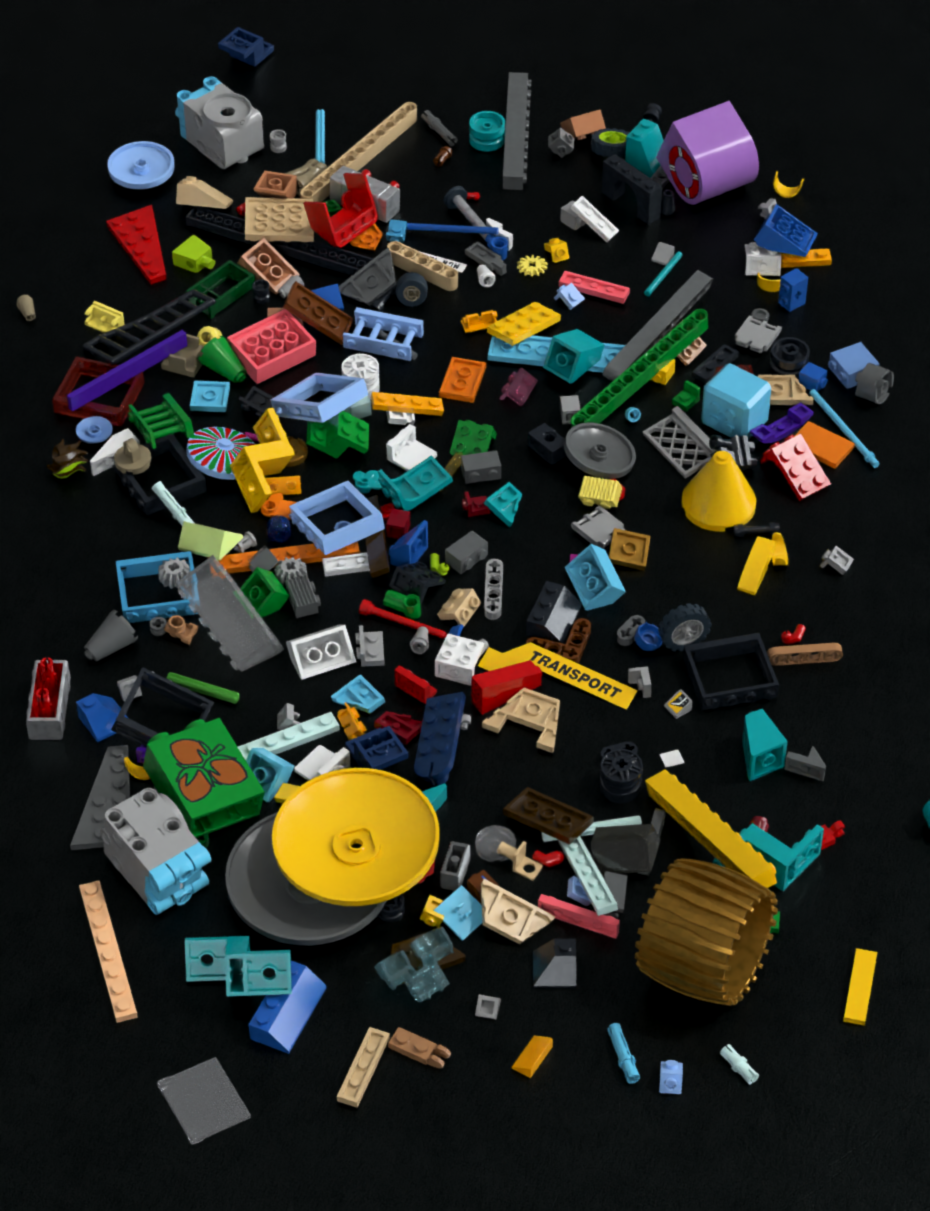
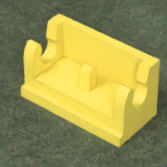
M94 301L85 312V315H90L86 318L85 325L103 333L124 325L123 312L97 301Z

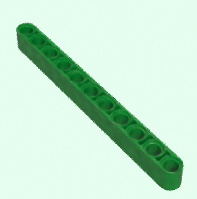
M696 309L580 409L571 418V428L581 423L600 424L655 376L659 370L671 362L708 329L707 311Z

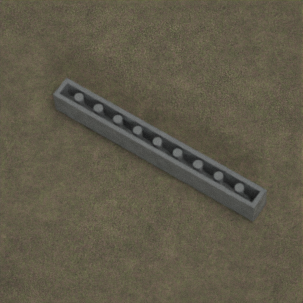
M509 72L503 165V189L523 190V183H526L527 173L524 172H527L528 152L525 151H528L529 131L526 130H529L531 90H528L531 89V80H528V73Z

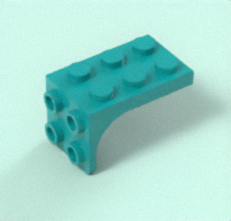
M432 455L395 479H390L382 469L378 471V481L383 487L382 492L387 498L392 499L396 509L410 511L453 482L449 473Z

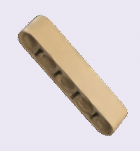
M393 241L388 243L387 248L391 251L393 265L409 273H418L426 281L447 291H454L458 288V271L400 242Z

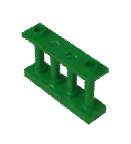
M169 393L162 395L164 402L161 405L138 412L132 404L128 405L130 412L127 415L130 423L137 427L143 435L146 444L149 443L153 449L156 448L155 439L177 432L184 433L187 438L194 436L191 419Z

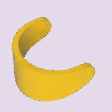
M776 171L773 182L774 189L780 196L791 198L799 193L804 179H802L797 187H786L779 182L778 171Z
M757 273V284L761 289L768 292L780 291L781 279L768 280L762 278L760 273Z
M773 533L772 541H776L775 551L772 556L773 566L788 565V555L781 533Z
M124 757L125 766L132 776L140 780L150 779L143 766L135 765L128 757Z

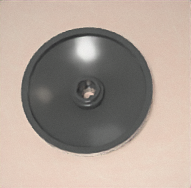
M578 424L568 431L564 441V450L569 460L580 470L599 478L614 479L623 477L631 471L636 460V452L632 443L619 431L603 424Z

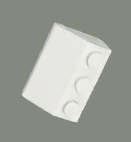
M345 625L333 626L286 641L291 661L301 680L356 662Z

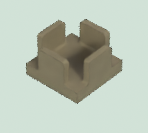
M186 334L187 347L174 354H170L161 363V368L194 378L202 366L198 357H202L203 353L201 350L204 346L199 345V337Z

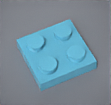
M194 381L190 411L226 412L230 382Z

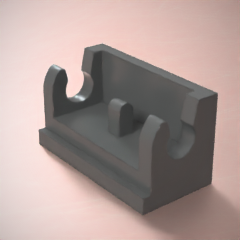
M605 871L603 879L618 906V910L615 912L623 913L627 876ZM610 912L608 914H603L606 916H612L615 919L618 918V913Z

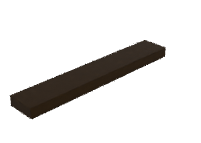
M378 495L366 498L381 512ZM381 530L365 538L372 578L390 572L384 530Z

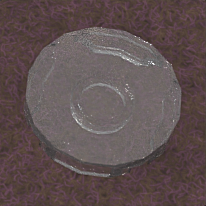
M493 825L485 827L476 836V851L481 858L487 861H505L508 858L498 854L497 849L502 841L516 848L515 836L509 829L503 826Z

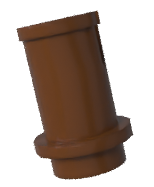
M448 146L442 147L439 154L433 159L434 164H438L441 167L447 158L452 156L451 148Z

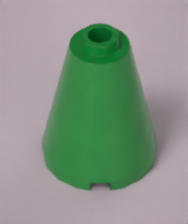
M221 335L219 339L216 337L211 339L202 348V357H198L202 365L233 383H240L246 378L247 371L224 336Z

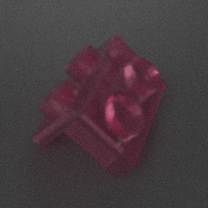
M520 368L517 372L513 371L507 379L509 383L506 382L500 390L503 393L499 398L503 400L508 396L519 406H522L538 380L523 368Z

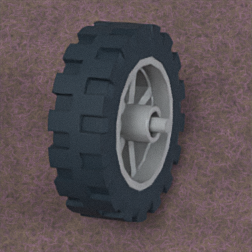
M690 603L686 604V606L680 605L675 610H670V613L663 617V621H660V628H658L659 635L668 649L684 651V645L704 641L707 637L706 635L711 631L710 627L712 624L702 606L699 607L698 604L691 605Z

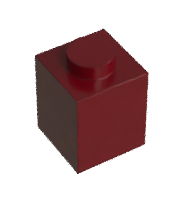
M392 508L386 523V534L389 538L399 539L409 530L410 512Z

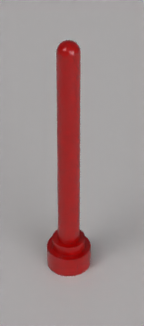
M364 599L361 602L359 614L365 616L374 614L414 629L426 627L429 631L428 634L439 638L447 636V633L443 630L377 608L369 600Z

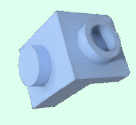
M572 283L568 286L562 285L557 290L558 294L554 297L555 300L561 298L570 310L585 299Z
M572 876L568 879L567 896L586 907L590 905L591 902L578 878Z
M675 1060L661 1061L660 1093L681 1094L683 1063H678Z

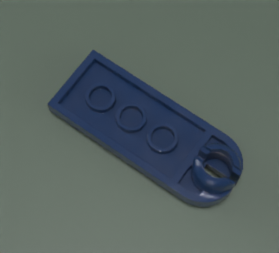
M463 692L427 698L414 771L422 781L428 782L433 787H435L436 783L439 786L448 781L449 772L454 765L466 699Z

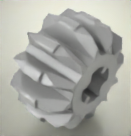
M178 557L175 560L170 558L169 561H163L158 569V577L164 587L169 586L170 589L177 587L179 589L180 585L186 586L187 581H190L189 564L185 560L180 561Z
M285 557L284 561L279 560L278 565H276V578L284 586L286 585V580L307 575L306 565L300 558L295 560L294 557L291 559Z

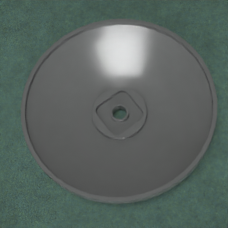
M277 813L269 815L251 826L234 845L228 858L225 874L226 888L231 905L238 916L250 928L275 941L293 945H320L344 939L368 925L387 902L384 901L365 906H341L319 901L298 890L283 875L275 860L272 830ZM357 843L353 844L351 847L360 848L362 845Z

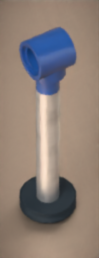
M455 186L445 194L443 201L449 209L458 208L473 226L487 227L465 202L468 194L462 186ZM479 233L488 243V248L501 256V260L507 258V239L495 237L494 234Z

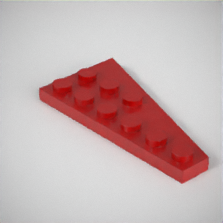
M152 205L106 221L108 229L151 285L166 280Z

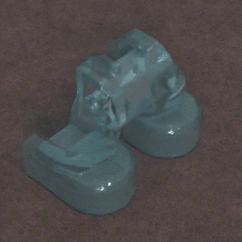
M443 927L433 929L409 944L415 956L422 961L423 968L418 971L410 965V960L404 950L390 955L374 966L379 977L385 980L390 989L395 990L398 985L405 982L415 1000L422 1002L425 999L430 1000L431 995L437 991L443 992V988L450 984L437 963L441 958L454 953L453 943Z

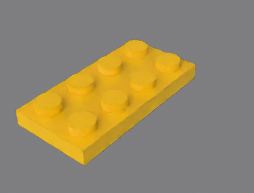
M533 302L487 326V333L513 346L559 322L561 315L538 302Z

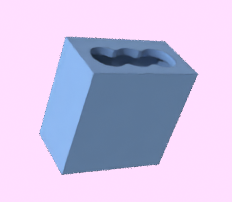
M859 342L831 352L828 365L842 384L849 389L857 386L856 375L858 372L863 371L867 363L878 366L879 363L866 347Z

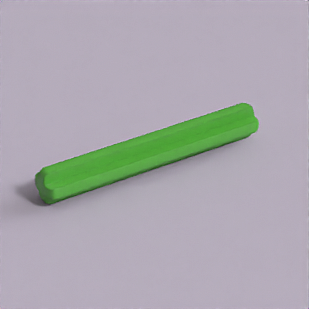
M169 672L166 679H170L172 682L191 691L236 704L240 698L238 692Z

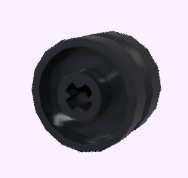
M784 337L776 340L772 344L769 370L771 374L795 375L799 380V372L809 362V346L803 340L794 337Z

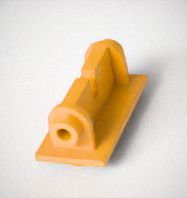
M497 311L481 312L480 317L478 313L462 317L461 324L465 333L487 329V326L497 321Z
M300 476L265 478L270 486L271 495L276 493H282L283 495L301 494Z
M345 702L346 709L339 710L337 717L342 727L345 728L344 731L348 740H352L364 735L367 729L362 721H358L357 718L360 715L355 707L351 708Z

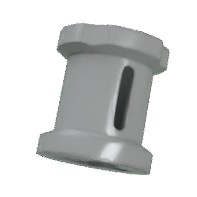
M248 531L233 548L236 553H244L246 549L255 547L257 541L254 535Z

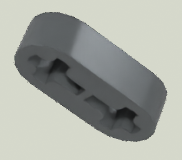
M639 615L630 617L618 629L617 642L622 646L631 645L635 641V632L638 626L644 624L645 619Z

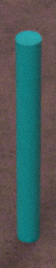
M678 251L644 291L646 296L649 297L680 260L683 256L681 252Z

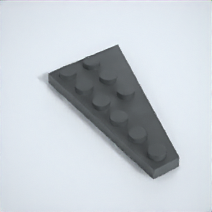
M128 745L110 746L107 748L72 839L71 850L104 847L100 830L105 827L106 811L131 797L130 773L124 763V757L129 758Z

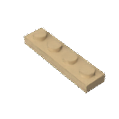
M369 1027L337 1095L338 1102L358 1108L390 1039V1033Z

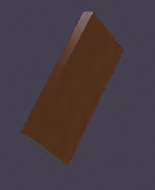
M297 281L293 283L283 305V308L340 345L343 344V333L349 332L354 318Z

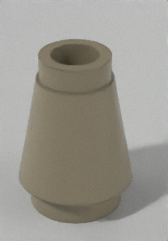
M29 295L18 297L16 306L27 321L34 320L36 315L33 299Z

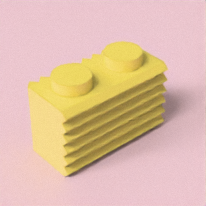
M584 476L578 497L584 505L593 506V504H597L605 509H610L611 507H618L622 486L617 480Z

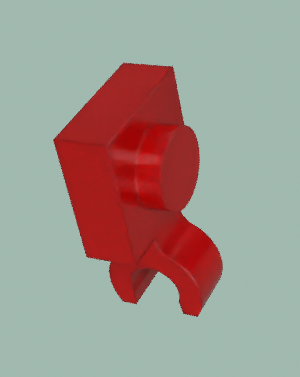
M841 820L832 824L830 828H827L825 824L821 826L824 828L821 850L835 844L836 837L844 835L842 829L845 826Z

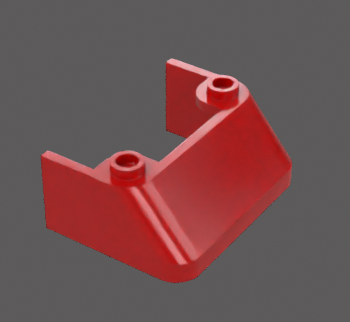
M343 174L348 189L341 198L343 209L331 218L326 202L305 201L303 203L312 230L333 247L345 246L377 221L378 214L366 174Z

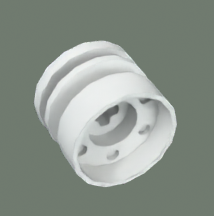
M354 354L343 361L342 376L364 378L368 391L367 396L371 400L372 392H379L380 388L379 363L371 355Z

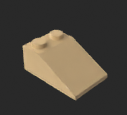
M187 176L177 184L176 204L226 209L233 203L231 198L202 180H196V177Z

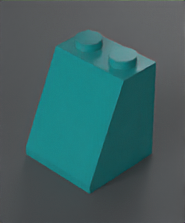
M642 119L626 136L625 161L650 178L661 166L656 156L664 140L658 124Z
M578 329L552 337L543 368L571 384L600 361L605 344Z
M763 709L752 711L745 715L742 742L747 776L749 781H752L785 766L787 740Z

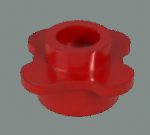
M393 503L381 506L384 521H388L392 508L395 509Z

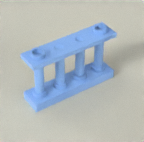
M356 307L354 311L356 327L352 334L343 333L344 348L411 361L410 343L413 337L422 338L424 334L423 320ZM363 327L373 328L369 337L360 336ZM380 329L389 332L386 341L376 339ZM397 333L406 335L402 344L393 342Z

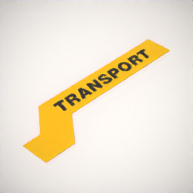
M531 642L504 653L489 647L478 664L479 667L492 671L531 660L542 672L626 710L637 690Z

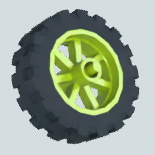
M605 128V130L595 131L591 138V149L597 155L601 154L603 157H611L614 154L620 158L622 156L625 157L626 136L630 132H625L622 129L617 130L616 128Z

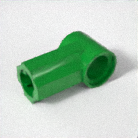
M393 590L387 591L383 600L385 606L403 612L405 617L411 620L418 619L421 616L420 598L417 595L409 594L406 596Z

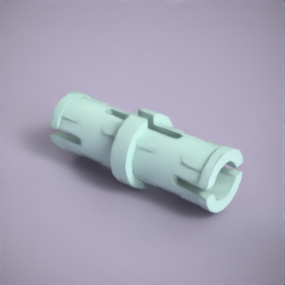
M730 1044L722 1048L720 1055L730 1063L731 1069L734 1072H738L748 1084H752V1082L754 1083L758 1079L759 1074L749 1066L744 1056L741 1057Z

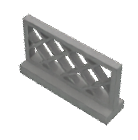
M678 406L672 409L671 415L643 431V435L684 478L702 469L710 460V454L716 451L709 446L710 438ZM671 421L675 424V428L665 427ZM661 432L660 437H653L650 434ZM664 432L673 433V438L663 437ZM683 433L686 437L685 439L676 438V434ZM662 442L671 443V447H662L661 444ZM674 443L684 444L683 449L674 448ZM687 444H695L696 450L686 449ZM672 453H681V459L672 458ZM685 454H694V460L684 459ZM698 455H706L708 457L704 460H697ZM692 464V467L685 471L682 465Z

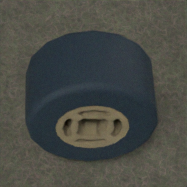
M414 272L402 275L397 281L396 286L398 300L402 304L411 307L418 306L425 301L428 290L425 278Z

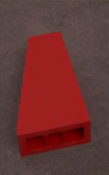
M529 660L474 675L471 677L472 703L483 715L507 703L509 699L523 688L533 690L541 686L542 671Z

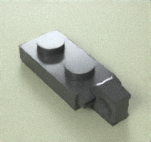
M476 242L465 249V255L481 265H486L490 271L494 270L501 276L507 273L506 264L501 260V256L481 243Z

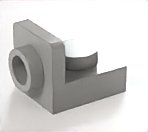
M835 546L831 551L828 549L822 555L823 561L820 566L824 568L829 564L843 575L847 572L854 559Z
M648 667L628 669V683H637L638 690H642L643 698L651 697V680Z

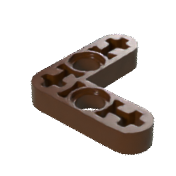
M584 618L577 619L573 624L566 644L537 637L529 638L526 644L531 642L547 650L556 649L558 652L555 654L579 663L591 633V623ZM578 639L582 643L574 644L572 641Z

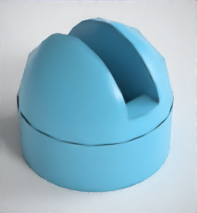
M630 407L625 411V417L628 421L637 422L640 419L641 413L639 409Z

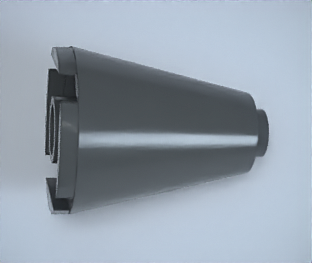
M112 610L84 646L86 650L84 654L90 661L95 660L97 662L138 640V636L134 637L133 635L135 630L122 615L119 617L115 615L117 613L116 610Z

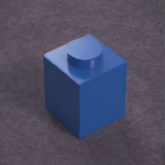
M808 362L799 372V383L810 391L815 389L818 392L827 384V370Z

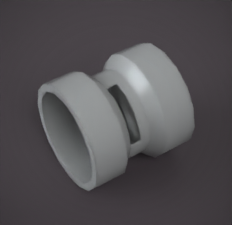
M282 130L272 131L270 133L271 151L275 153L284 152L287 149L286 133Z

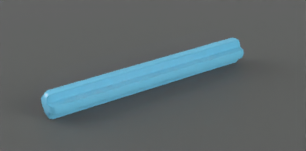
M318 109L316 111V160L325 164V111Z

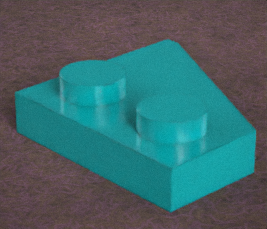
M508 482L488 497L484 504L508 527H511L522 493Z

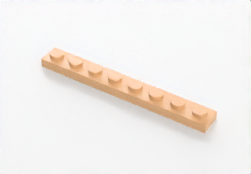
M100 881L79 885L116 1022L138 1018Z

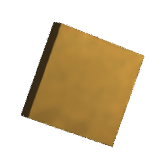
M614 528L609 551L611 563L644 571L647 563L650 536Z

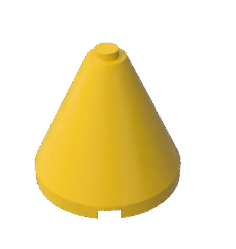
M718 451L685 487L682 494V508L686 512L685 516L695 525L706 530L721 532L725 531V528L733 527L737 524L745 525L751 520L755 513L756 496L731 454L726 451Z

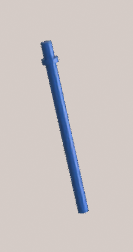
M407 223L406 229L498 234L499 232L498 227Z

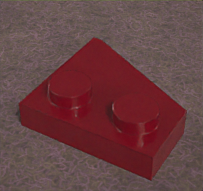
M386 711L375 720L374 727L377 729L381 727L382 729L390 726L400 742L406 745L421 732L423 720H412L411 715H399Z

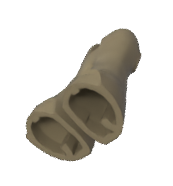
M310 159L302 167L284 174L297 176L296 195L300 196L301 190L328 167L316 159Z

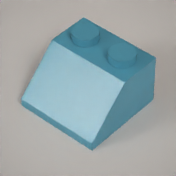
M251 748L246 762L265 791L263 800L266 802H270L281 785L288 782L295 767L293 764L264 748Z

